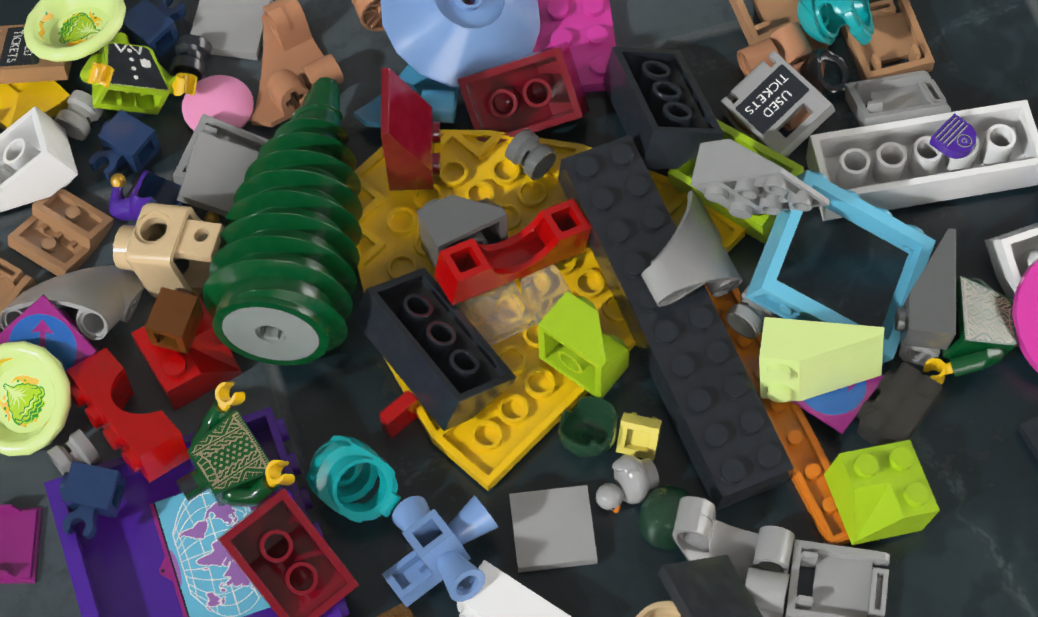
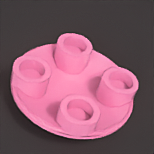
M214 75L201 79L197 82L195 95L191 96L186 93L182 102L184 120L193 131H195L202 114L241 129L251 120L254 112L253 96L249 88L239 79L226 75Z

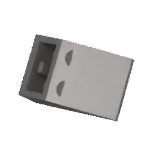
M731 139L700 143L691 186L704 193V197L707 200L719 203L727 208L734 217L747 219L755 214L779 215L781 211L787 210L810 211L812 207L828 206L830 203L828 198L784 168Z

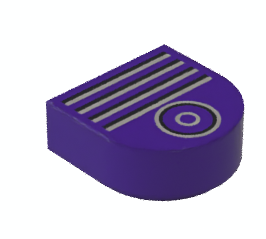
M954 113L935 132L929 144L949 158L961 159L971 154L977 135L969 123Z

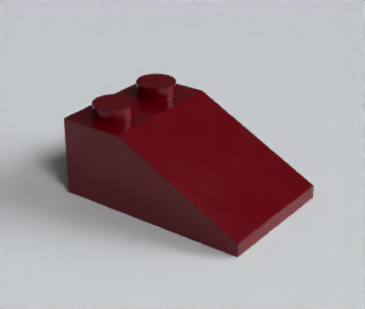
M568 42L533 52L458 79L474 130L505 132L502 135L515 137L524 129L537 132L582 118L590 111ZM477 137L478 141L486 142L488 140H485L484 137ZM500 139L498 143H501V142H504V141H508V140H507V139Z
M382 68L381 139L389 190H434V175H441L440 153H434V143H441L440 121H433L432 107L390 68Z
M280 488L216 538L278 617H320L359 586L285 488Z

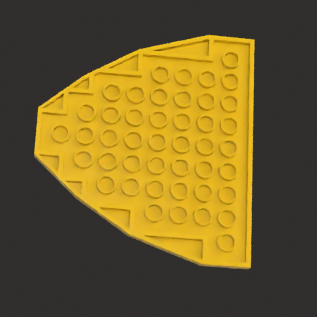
M441 130V143H434V153H440L441 175H434V190L390 191L383 146H381L354 171L361 181V191L357 197L361 201L363 208L362 216L358 221L362 230V238L356 246L360 256L357 269L363 293L370 287L424 267L438 283L434 276L435 270L421 247L417 210L422 209L429 201L443 199L449 195L477 202L488 198L506 212L508 238L528 226L540 211L567 201V197L558 181L561 159L589 150L591 147L578 143L539 138V143L542 145L547 144L557 152V158L551 169L543 177L533 181L524 173L523 166L520 164L515 165L505 157L506 149L514 138L502 135L505 132L491 130ZM477 137H484L485 140H488L486 142L478 141ZM500 139H507V140H508V141H504V142L498 143ZM648 170L677 229L686 211L687 194L678 192L670 184L669 177ZM704 205L719 231L722 245L728 253L745 236L746 229ZM588 242L583 253L456 304L517 378L513 384L473 419L445 431L442 430L419 400V406L415 410L431 442L488 492L588 393V391L539 358L538 323L566 291H569L576 297L583 296L594 304L599 313L601 331L608 336L612 334L620 338L626 344L629 351L636 345ZM386 361L394 377L396 378L398 384L400 385L402 391L405 392L409 390L412 393V391L407 387V385L403 382L399 375Z

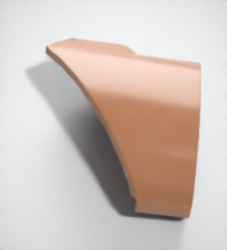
M276 0L262 7L264 13L262 15V69L258 97L251 118L252 125L274 127L291 118L292 114L302 107L304 98L309 93L313 83L321 77L331 78L338 85L344 82L343 74L331 54L324 56L314 41L298 0Z
M792 22L777 29L771 34L769 39L767 38L737 51V59L741 71L746 77L762 61L772 67L774 63L769 59L768 55L774 50L800 74V67L809 55L820 48L828 49L829 45L818 42L806 34L799 22ZM821 62L822 76H824L825 62ZM804 106L783 128L786 131L796 129L811 114Z

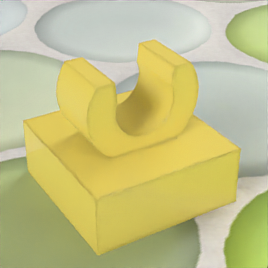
M624 412L620 423L616 452L640 458H650L654 461L662 420H658L657 417L653 416L652 418L640 416L635 412Z

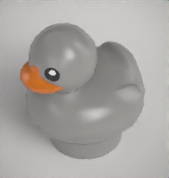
M633 455L621 456L612 464L615 484L605 483L600 486L596 492V501L602 509L612 510L614 513L620 511L622 501L628 504L640 503L646 498L649 490L655 489L659 485V475L655 464L650 458L640 460Z

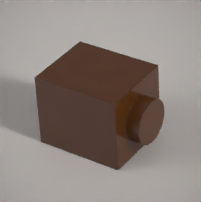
M161 287L145 325V330L151 344L188 354L204 315L198 296L184 288L172 290Z

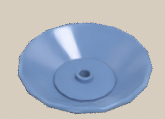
M380 0L382 26L396 53L420 75L450 87H460L458 83L459 78L531 54L541 29L538 0H470L472 3L470 5L465 4L462 0Z

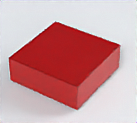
M409 390L405 391L380 412L382 430L391 439L417 418L415 408L419 406L418 399Z

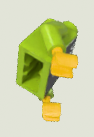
M121 32L117 33L97 54H92L80 72L81 80L92 85L93 108L118 111L121 109L127 112L158 115L169 94L181 96L183 93L194 96L198 79L197 76L189 73H177L176 76H171L157 61L151 48L130 44L128 36Z

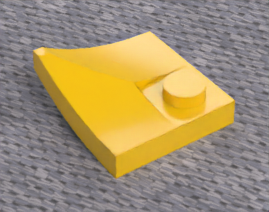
M56 81L0 84V127L6 130L35 106L52 118L60 110L67 108V100L70 94Z

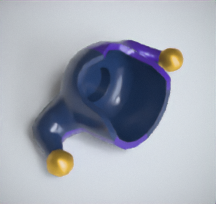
M143 171L136 187L128 198H125L123 194V188L126 185L125 176L116 173L111 177L110 181L113 188L109 202V211L116 220L137 221L142 207L147 203L191 207L189 204L177 201L181 185L150 171ZM209 211L206 213L203 221L220 223V217L218 214Z

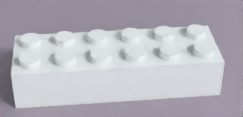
M1021 100L810 135L806 161L809 171L819 172L836 186L856 192L860 199L874 207L892 210L1038 185V131L1028 101ZM954 113L969 123L977 135L973 151L967 157L961 159L949 158L929 144L935 132ZM823 206L819 207L823 221L843 218Z

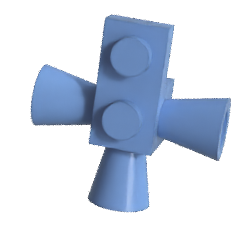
M474 495L448 525L435 509L430 511L426 500L421 496H411L400 502L392 514V521L394 525L403 531L402 534L413 548V551L385 571L382 576L406 608L442 580L451 599L454 601L463 602L479 593L485 583V574L468 561L471 558L462 545L498 528V525L478 498Z

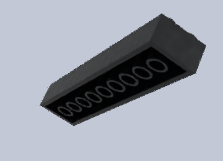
M631 135L561 159L558 181L567 200L574 199L592 227L587 242L708 497L715 505V511L785 484L794 467L705 286H700L672 304L658 307L641 276L642 272L651 266V261L659 255L677 229Z

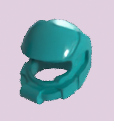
M798 0V20L806 34L818 42L831 45L835 41L839 29L845 25L850 27V33L860 44L866 45L871 41V34L874 33V24L869 0Z
M334 435L330 441L324 443L315 452L310 464V470L306 475V480L312 491L326 505L340 515H344L349 520L358 523L377 519L381 515L389 517L401 497L396 493L398 483L395 471L383 458L378 456L375 451L360 440L342 435ZM379 476V488L369 501L363 504L351 503L363 498L374 487Z

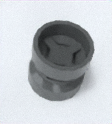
M524 129L509 143L505 157L513 164L523 166L524 173L534 181L543 177L551 169L556 161L557 152L549 145L539 143V137L530 129Z

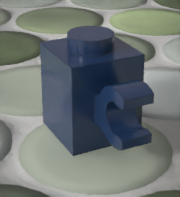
M142 0L136 6L129 8L125 13L121 27L123 33L128 36L129 43L147 46L153 50L157 61L176 45L179 38L175 21L182 19L186 14L183 2L178 3L174 8H168L173 3V0H158L157 8L148 0Z
M120 109L112 119H108L103 124L98 134L103 150L91 156L89 165L91 170L95 172L101 165L109 164L103 171L106 179L109 181L114 174L119 173L122 165L139 175L161 149L155 130Z
M72 461L70 471L65 472L61 479L60 495H62L61 500L75 511L65 517L63 531L67 535H72L74 526L78 522L83 521L86 524L83 536L87 539H92L97 530L96 519L98 515L117 518L127 483L125 477L117 470Z

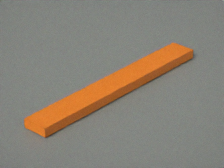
M704 284L760 398L759 355L762 333L760 332L754 339H748L734 331L727 323L726 313L734 304L741 302V293L738 287L722 296L712 297L708 287ZM760 398L794 467L790 477L824 543L838 546L849 543L850 539L824 477V473L831 464L801 407L792 401L779 403L770 399Z

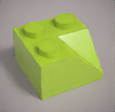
M566 291L538 323L539 358L599 400H602L629 367V350L626 344L617 336L612 334L608 336L601 331L599 313L596 307L583 296L576 297L569 291Z
M910 440L840 453L824 473L852 545L922 531L940 511Z

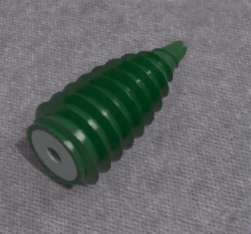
M321 77L313 83L309 93L304 98L302 107L292 114L289 122L284 123L278 128L274 138L268 140L261 147L257 159L248 167L244 176V182L236 190L234 205L226 215L225 229L220 234L221 243L218 252L211 260L209 266L210 276L205 282L202 292L204 305L208 313L213 317L212 326L217 338L232 351L262 363L289 366L315 361L324 355L326 351L333 350L341 345L348 333L345 320L353 310V301L350 295L356 288L357 279L354 270L357 268L360 260L359 251L356 246L362 238V230L358 221L362 216L363 208L361 201L357 197L361 191V181L354 172L357 165L356 157L346 146L349 142L348 134L341 128L343 115L340 112V89L337 82L328 77Z

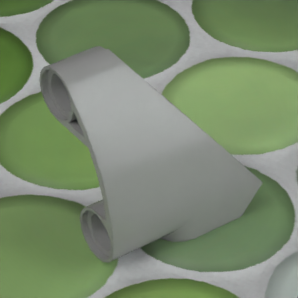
M692 190L687 193L686 211L674 235L659 255L651 261V266L641 274L658 307L672 304L704 284L708 287L712 297H719L734 290L742 283V278L722 245L719 231L705 206Z
M116 265L73 271L44 281L18 295L1 312L0 326L4 330L44 294L54 305H64L79 309L76 317L78 330L88 339L100 340L110 332L119 320L127 323L131 319L145 287L134 271L119 269Z
M682 497L679 501L672 536L687 560L728 555L762 616L783 617L790 574H788L795 539L794 533L778 526H763L760 528L759 534L746 531L716 520L715 505L712 502L699 497Z

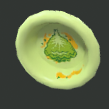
M40 0L28 14L23 30L27 48L40 59L53 62L74 61L97 52L114 38L123 25L126 6L124 0Z
M27 341L2 343L0 345V453L7 456L31 455L50 445L64 428L71 408L70 382L61 362L46 348Z

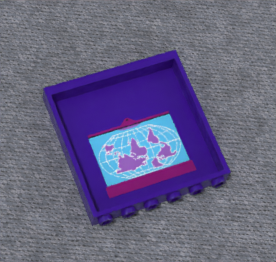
M271 407L241 416L270 461L282 460L289 462L288 466L282 469L281 476L283 474H293L294 476L302 474L295 452L286 453L283 442L290 440L283 418L275 420ZM195 432L182 436L187 450L191 446V440ZM123 457L95 465L119 471L125 477L127 483L117 518L98 515L96 519L97 530L92 539H87L83 536L86 526L83 521L78 522L74 526L72 535H67L63 531L65 517L75 510L71 509L61 500L60 483L62 477L44 482L82 617H278L216 539L256 507H231L227 504L219 506L209 490L187 501L176 481L195 470L190 459L150 483L140 471L133 473ZM296 479L289 486L279 485V489L285 488L308 518L306 510L312 509L313 505L307 487L298 488ZM318 520L311 522L324 539ZM342 598L320 617H344L350 615L345 599Z

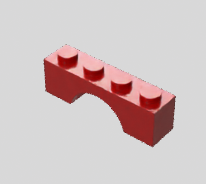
M572 198L540 211L535 219L523 230L501 242L483 245L477 243L474 238L439 251L434 276L453 306L583 253L592 227Z
M107 348L100 350L66 370L71 382V399L78 408L83 405L86 407V415L96 429L103 427V434L114 451L118 449L123 451L122 457L133 473L140 471L150 483L190 459L181 432L162 410L146 414H133L123 411L125 404L134 393L124 367Z

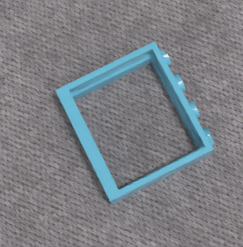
M807 169L798 175L797 178L830 200L829 205L823 207L909 253L882 325L884 327L882 364L894 358L900 342V331L895 330L894 326L896 310L898 307H903L909 293L926 267L936 240L925 235L919 227L905 224L892 217L888 210L874 207L860 199L856 192L842 189L829 182L828 178L823 174ZM798 210L781 211V214L776 216L745 298L784 319L859 325L777 280L803 211Z

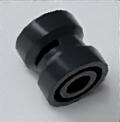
M186 34L180 36L177 39L175 48L177 56L172 60L170 68L171 75L176 76L177 73H189L198 77L197 82L205 79L207 71L205 62L210 58L211 43L197 35Z

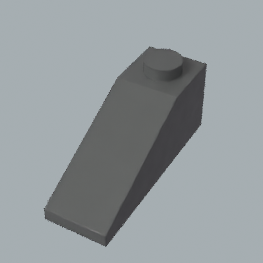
M948 228L909 293L903 307H898L896 310L894 326L895 330L900 331V345L947 350L956 335V229Z

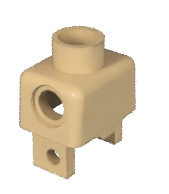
M147 203L142 207L135 226L122 225L116 233L113 243V261L119 269L134 271L148 293L154 298H157L161 287L172 290L184 288L202 298L204 284L210 276L209 266L212 258L218 252L221 243L220 234L224 227L219 223L204 222L196 215L193 208L189 206ZM175 260H189V267L184 274H181L174 263Z

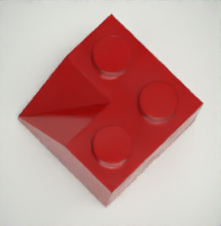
M199 296L204 315L188 354L151 344L145 326L131 333L139 353L174 411L216 389L220 383L228 382L242 374L230 349L215 335L212 326L213 317L208 313Z

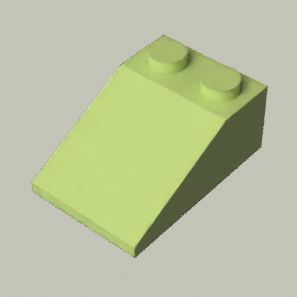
M764 317L759 355L760 398L770 399L779 403L803 401L881 376L884 327Z

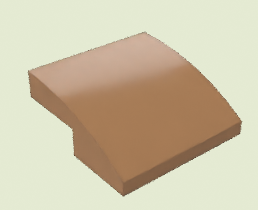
M61 188L51 197L38 200L32 204V216L8 235V246L56 276L77 271L86 262L108 234L114 224V219Z

